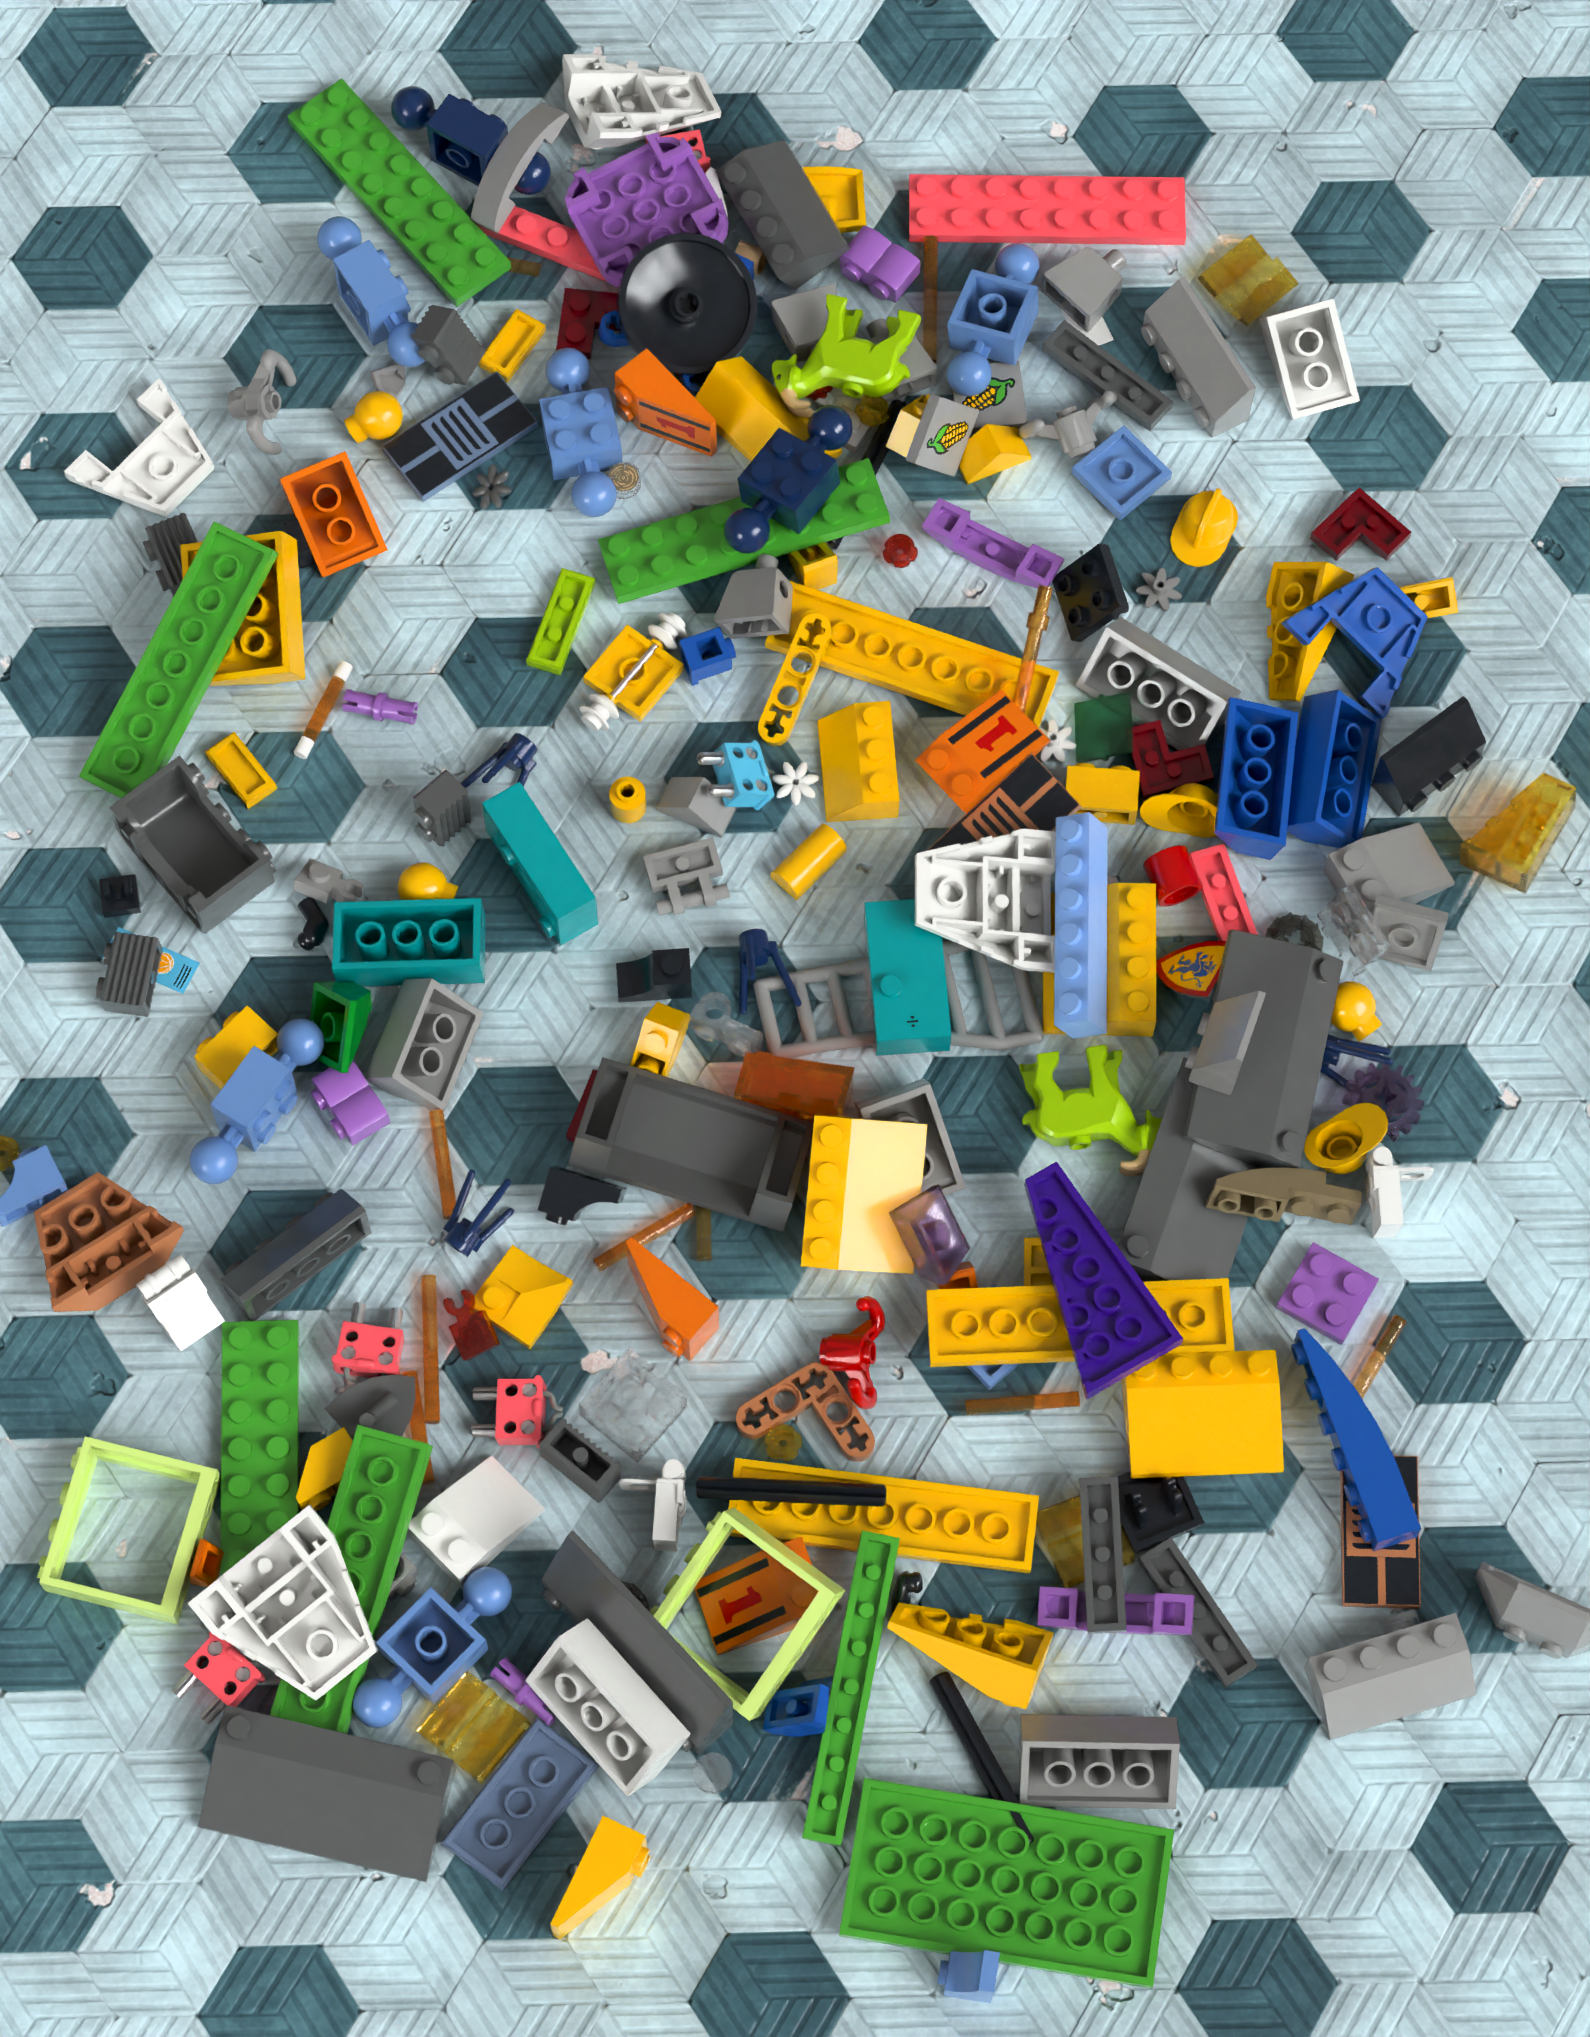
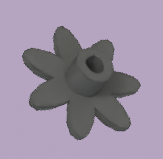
M494 464L489 467L488 477L481 473L476 476L482 486L476 488L472 495L474 497H482L480 506L483 510L490 505L491 501L497 508H501V496L510 494L512 491L510 487L503 484L507 480L509 472L503 471L498 474L497 467Z

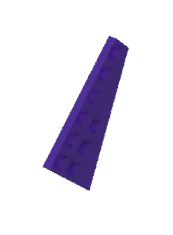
M1057 1161L1026 1178L1025 1190L1087 1400L1180 1346L1183 1337Z

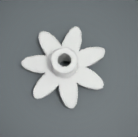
M1051 720L1048 725V732L1043 728H1039L1051 740L1041 752V762H1046L1053 753L1055 758L1063 763L1065 761L1063 750L1076 749L1075 743L1065 740L1072 733L1071 727L1063 728L1058 732L1056 721Z
M784 762L783 771L785 775L772 776L773 782L783 785L776 794L777 798L785 797L791 793L792 803L798 805L801 793L810 798L815 797V792L808 785L817 782L819 776L813 774L805 775L807 772L806 762H802L796 771L788 762Z

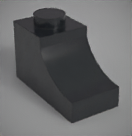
M689 948L652 950V954L644 958L616 963L619 1002L692 998Z
M559 1166L550 1167L538 1211L547 1213L545 1219L548 1221L567 1225L568 1220H579L580 1213L593 1203L612 1202L618 1204L623 1202L627 1188Z

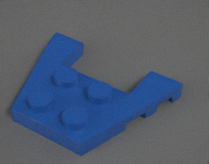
M1376 567L1286 618L1281 624L1305 646L1309 645L1325 625L1331 621L1379 668L1377 674L1359 693L1357 698L1373 714L1383 719L1390 710L1391 706H1389L1391 698L1394 691L1399 688L1402 680L1401 674L1407 659L1412 656L1428 616Z

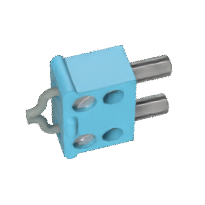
M753 740L751 743H723L714 752L698 753V763L700 765H713L718 784H710L707 787V795L709 797H722L725 807H754L755 810H759L774 797L772 776L775 775V771L767 768L760 745L756 740Z

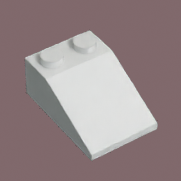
M1334 299L1259 318L1266 349L1292 420L1360 401Z
M491 1455L422 1509L411 1520L408 1535L463 1589L464 1582L470 1573L478 1568L486 1567L545 1508Z

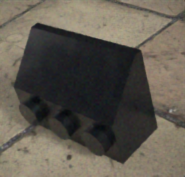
M1462 696L1380 757L1371 786L1398 817L1408 810L1411 812L1417 811L1427 802L1429 794L1436 789L1439 792L1444 791L1455 781L1456 774L1463 769L1469 772L1482 761V752L1486 745V740L1469 701Z

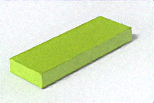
M561 568L526 659L527 666L561 676L595 587L596 580L594 577Z

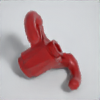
M870 1296L859 1298L856 1302V1308L859 1311H868L869 1320L849 1334H832V1336L823 1337L819 1349L821 1365L828 1366V1369L832 1371H845L849 1377L847 1388L854 1404L863 1410L872 1409L876 1404L877 1390L873 1387L869 1367L876 1360V1345L873 1341L885 1328L884 1311L879 1302Z

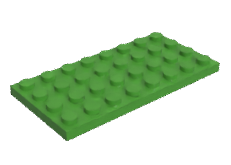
M864 1778L839 1936L950 1955L951 1951L981 1952L988 1950L1000 1952L999 1963L1152 1989L1174 1829ZM1010 1811L1021 1814L1033 1836L1034 1841L1029 1844L1027 1834L1018 1828Z

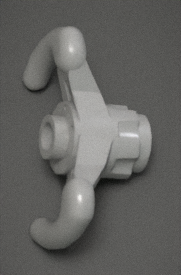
M267 349L262 353L260 364L249 386L236 387L235 390H232L229 393L227 403L229 413L233 418H237L239 421H247V433L256 447L266 454L278 455L282 451L281 444L271 442L263 434L264 420L275 418L281 408V397L272 386L275 367L280 372L285 385L292 387L296 384L297 379L287 359L272 349Z
M1111 390L1106 391L1103 395L1088 401L1086 407L1079 411L1076 405L1056 413L1058 419L1053 421V424H1045L1042 419L1036 418L1022 425L1019 428L1018 434L1023 439L1037 435L1059 440L1064 454L1068 453L1070 459L1088 453L1096 448L1094 442L1097 439L1092 425L1100 410L1116 402L1117 393Z

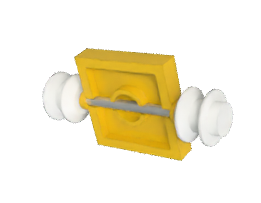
M669 612V614L659 613L658 619L660 624L658 626L654 624L648 626L651 641L629 625H626L583 676V682L599 693L590 695L592 702L590 707L585 705L580 707V712L583 715L581 720L588 728L595 732H598L599 729L608 731L609 725L606 722L608 718L615 720L619 718L616 706L641 722L684 671V664L663 650H676V637L682 639L687 637V632L684 629L686 624L678 615Z

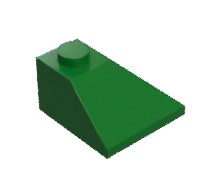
M314 982L310 1020L319 1026L324 1036V1048L317 1060L340 1073H348L367 1027L368 1014L372 1008L370 990L355 982Z

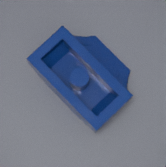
M833 1676L807 1680L797 1688L777 1691L766 1707L763 1730L775 1735L793 1737L824 1733L829 1690Z

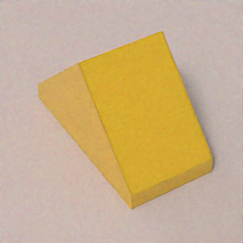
M986 424L969 438L958 467L968 485L1031 460V454L1023 439L1019 436L1017 427Z
M825 542L787 554L799 584L819 590L837 583V556Z

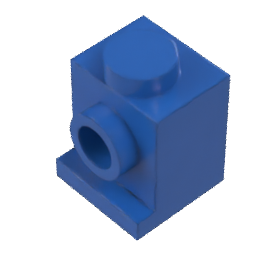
M720 627L679 640V655L692 686L699 684V680L732 670V659L736 658L735 648L730 637L724 639ZM711 656V658L703 660L705 657Z

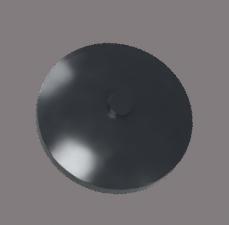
M677 233L651 242L630 261L618 287L617 314L623 334L637 354H640L647 348L670 373L677 375H700L710 372L716 362L734 358L745 346L756 321L757 295L754 282L747 267L729 247L705 235Z

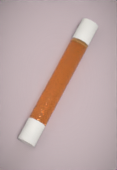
M345 661L339 662L294 750V754L297 757L307 759L353 669L351 664Z

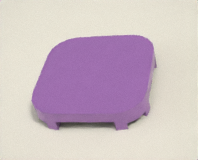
M659 132L646 136L647 144L589 173L582 167L573 174L574 181L567 190V196L564 197L571 221L601 275L609 284L617 288L630 261L644 247L661 237L677 233H695L711 237L721 243L727 237L729 223L722 199H719L693 154L691 145L684 138L679 140L674 137H660Z

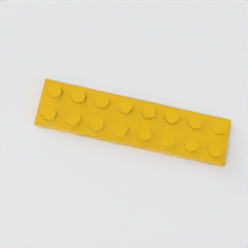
M790 581L793 587L789 634L767 636L765 648L787 655L802 619L808 614L820 613L827 617L832 629L830 642L820 663L821 667L965 716L1002 689L1040 728L1059 678V671ZM816 622L814 627L808 626L806 628L810 632L808 644L806 645L800 641L798 646H807L814 652H818L819 648H813V641L817 634L824 635L825 633L819 622ZM799 654L794 657L812 663V659L806 654Z
M1229 1278L1143 1282L1183 1337L1182 1344L1166 1354L1235 1351ZM1053 1285L926 1290L930 1367L1075 1361Z
M735 1458L734 1478L883 1484L886 1486V1503L883 1507L729 1500L728 1510L736 1508L781 1543L802 1537L805 1546L857 1552L861 1531L863 1530L900 1538L896 1557L1029 1574L1031 1572L1039 1495ZM736 1529L730 1534L733 1537L747 1538Z

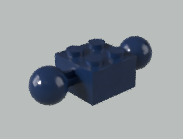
M417 86L402 88L392 99L391 114L394 121L400 127L409 131L427 128L431 161L479 187L491 158L508 134V127L505 122L494 114L488 115L478 110L469 100L465 98L458 99L451 94L447 95L436 110L431 95L423 88ZM536 152L514 188L517 192L533 195L541 192L548 185L551 177V168L549 162L541 153Z
M825 405L816 409L809 418L807 425L809 438L805 442L778 428L737 478L741 501L752 508L746 507L734 511L725 522L724 535L726 541L735 551L749 554L763 548L770 535L768 523L770 518L800 534L838 487L840 477L837 460L824 452L825 450L833 451L842 448L851 438L853 424L849 414L844 409L835 405Z

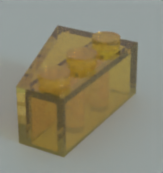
M1543 772L1510 801V805L1498 816L1491 817L1485 823L1483 829L1471 839L1468 837L1460 844V864L1526 894L1576 807V787Z

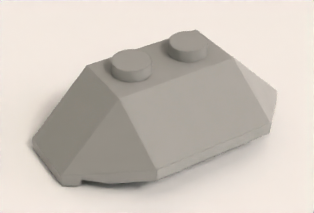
M1482 1561L1474 1578L1495 1627L1504 1630L1503 1635L1519 1643H1524L1526 1640L1540 1646V1652L1556 1659H1560L1561 1656L1570 1658L1590 1650L1589 1608Z

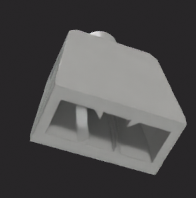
M1086 247L1047 270L1043 274L1041 292L1088 333L1120 295L1123 278L1118 272L1126 266V259L1116 249H1112L1102 258L1092 248Z
M834 283L771 301L772 322L791 355L796 354L797 361L799 362L809 358L825 329L828 319L826 296L827 294L837 296Z
M885 319L874 320L866 327L871 338L868 340L874 344L889 337ZM915 335L912 342L907 346V351L899 359L900 363L908 367L910 371L909 379H903L899 386L886 395L880 397L871 396L874 407L936 385L937 367Z
M766 554L759 555L755 569L739 570L732 574L714 618V621L730 639L789 634L793 587L790 581L777 568L778 560L775 557Z

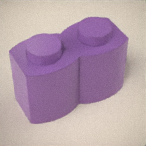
M865 225L848 244L851 249L839 257L841 272L848 280L854 283L859 281L866 284L875 297L880 300L887 299L894 303L899 300L920 274V260L903 247L891 243L881 233Z
M352 1061L348 1073H340L330 1067L312 1078L315 1089L310 1092L311 1096L321 1111L327 1108L334 1117L329 1122L340 1140L347 1138L353 1146L390 1124L386 1109L354 1061Z

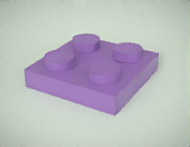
M1313 1242L1278 1301L1276 1309L1342 1345L1379 1279Z

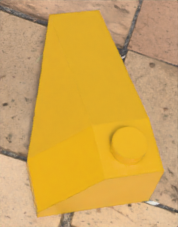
M1328 562L1273 563L1266 594V607L1271 609V625L1267 626V638L1272 639V655L1268 659L1270 700L1301 701L1337 629L1329 621L1309 645L1303 646L1281 623L1286 618L1352 581L1354 574Z
M898 1602L888 1622V1629L988 1697L999 1700L1010 1707L1027 1709L1042 1671L1054 1635L1053 1632L1011 1619H1004L1003 1625L982 1622V1615L969 1613L968 1618L950 1617L944 1609Z

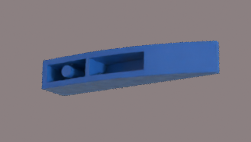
M1305 1328L1297 1330L1294 1339L1295 1343L1291 1344L1293 1357L1298 1366L1303 1365L1308 1378L1304 1379L1307 1394L1311 1401H1317L1321 1413L1317 1415L1323 1435H1330L1334 1449H1331V1456L1337 1471L1343 1470L1348 1482V1484L1344 1485L1345 1494L1350 1506H1357L1361 1520H1358V1528L1365 1543L1370 1541L1373 1551H1377L1417 1538L1421 1530L1420 1523L1395 1458L1376 1420L1355 1387L1332 1357Z

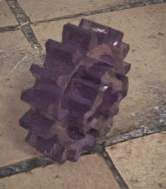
M1369 1063L1367 1074L1358 1069L1354 1074L1355 1081L1348 1080L1345 1090L1349 1093L1343 1095L1342 1104L1351 1107L1355 1104L1371 1103L1378 1105L1383 1110L1381 1101L1378 1099L1383 1091L1384 1102L1388 1105L1385 1109L1388 1119L1385 1135H1389L1391 1140L1395 1142L1398 1140L1399 1131L1409 1135L1412 1130L1411 1124H1418L1421 1115L1417 1111H1422L1424 1101L1416 1098L1421 1095L1422 1087H1412L1411 1084L1415 1076L1411 1074L1404 1078L1401 1075L1403 1067L1400 1065L1395 1071H1390L1387 1064H1383L1381 1070H1377L1373 1063ZM1376 1082L1373 1088H1364L1366 1085ZM1402 1113H1405L1399 1120L1389 1123L1392 1117L1401 1116Z

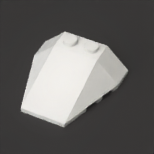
M563 54L565 106L584 148L620 147L644 140L647 135L656 132L662 135L721 117L722 111L702 73L660 65L658 71L638 68L637 61L627 60L626 66L606 62V56L597 54Z
M1019 829L1012 831L1011 834L993 838L989 836L963 845L959 843L917 853L915 855V926L1018 969L1054 973L1055 935H1051V875L1055 871L1056 832Z
M310 1504L188 1602L189 1606L213 1635L243 1651L244 1655L260 1662L274 1671L275 1675L314 1700L319 1699L378 1651L335 1535Z

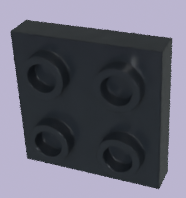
M1097 544L1057 573L1052 581L1071 641L1082 642L1110 621L1117 620L1121 613L1129 611V605L1109 545Z
M1130 1472L1118 1476L1121 1529L1133 1555L1157 1546L1170 1537L1174 1539L1204 1526V1520L1184 1476L1131 1478Z

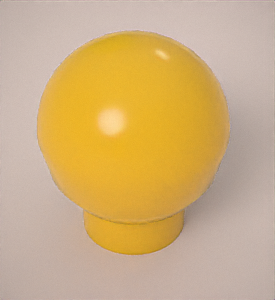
M372 391L365 394L357 402L354 414L344 419V423L358 444L368 438L382 440L393 436L399 430L403 420V411L400 403L393 395L384 391Z
M425 862L415 863L407 867L402 872L397 885L400 900L455 899L459 886L447 882L446 876L439 868Z
M1355 981L1339 983L1331 1018V1024L1339 1030L1352 1032L1358 1042L1382 1025L1375 1015L1376 1001L1369 988Z

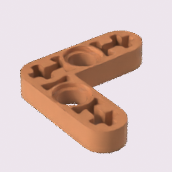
M813 1362L744 1403L736 1413L738 1432L745 1438L757 1439L812 1406L834 1442L848 1460L853 1462L865 1461L874 1451L875 1437L832 1370H829L826 1365H821V1362ZM814 1373L817 1377L824 1375L826 1377L823 1380L824 1387L821 1389L816 1385L809 1387L805 1390V1396L808 1398L803 1400L800 1390L794 1383L799 1382L800 1388H803L810 1383V1374ZM782 1391H787L794 1395L796 1403L791 1409L781 1410L774 1403L775 1396ZM766 1401L770 1412L776 1418L771 1420L769 1413L759 1419L760 1427L755 1429L751 1424L745 1426L746 1414L749 1412L753 1416L764 1412V1405L762 1403ZM833 1403H841L847 1408L848 1415L842 1421H833L826 1414L827 1408ZM853 1421L857 1423L852 1425V1431L858 1439L864 1437L867 1439L864 1442L865 1450L861 1452L857 1447L849 1448L851 1437L847 1430L841 1435L837 1432L846 1429Z

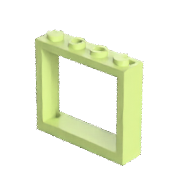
M85 1436L82 1447H78L76 1454L72 1456L71 1468L74 1469L71 1482H66L61 1491L59 1504L63 1505L59 1520L54 1519L49 1529L48 1541L52 1543L48 1556H42L39 1561L40 1569L37 1578H40L39 1583L46 1592L178 1625L190 1586V1572L200 1539H204L221 1483L218 1469ZM97 1460L197 1484L161 1605L60 1580Z
M736 1508L723 1511V1513L718 1511L714 1519L709 1521L705 1528L709 1534L702 1544L696 1543L684 1559V1562L688 1565L680 1576L676 1574L668 1582L663 1590V1593L667 1596L660 1607L654 1606L649 1612L667 1629L734 1529L819 1591L750 1694L672 1636L733 1701V1709L751 1721L761 1716L845 1592V1589Z

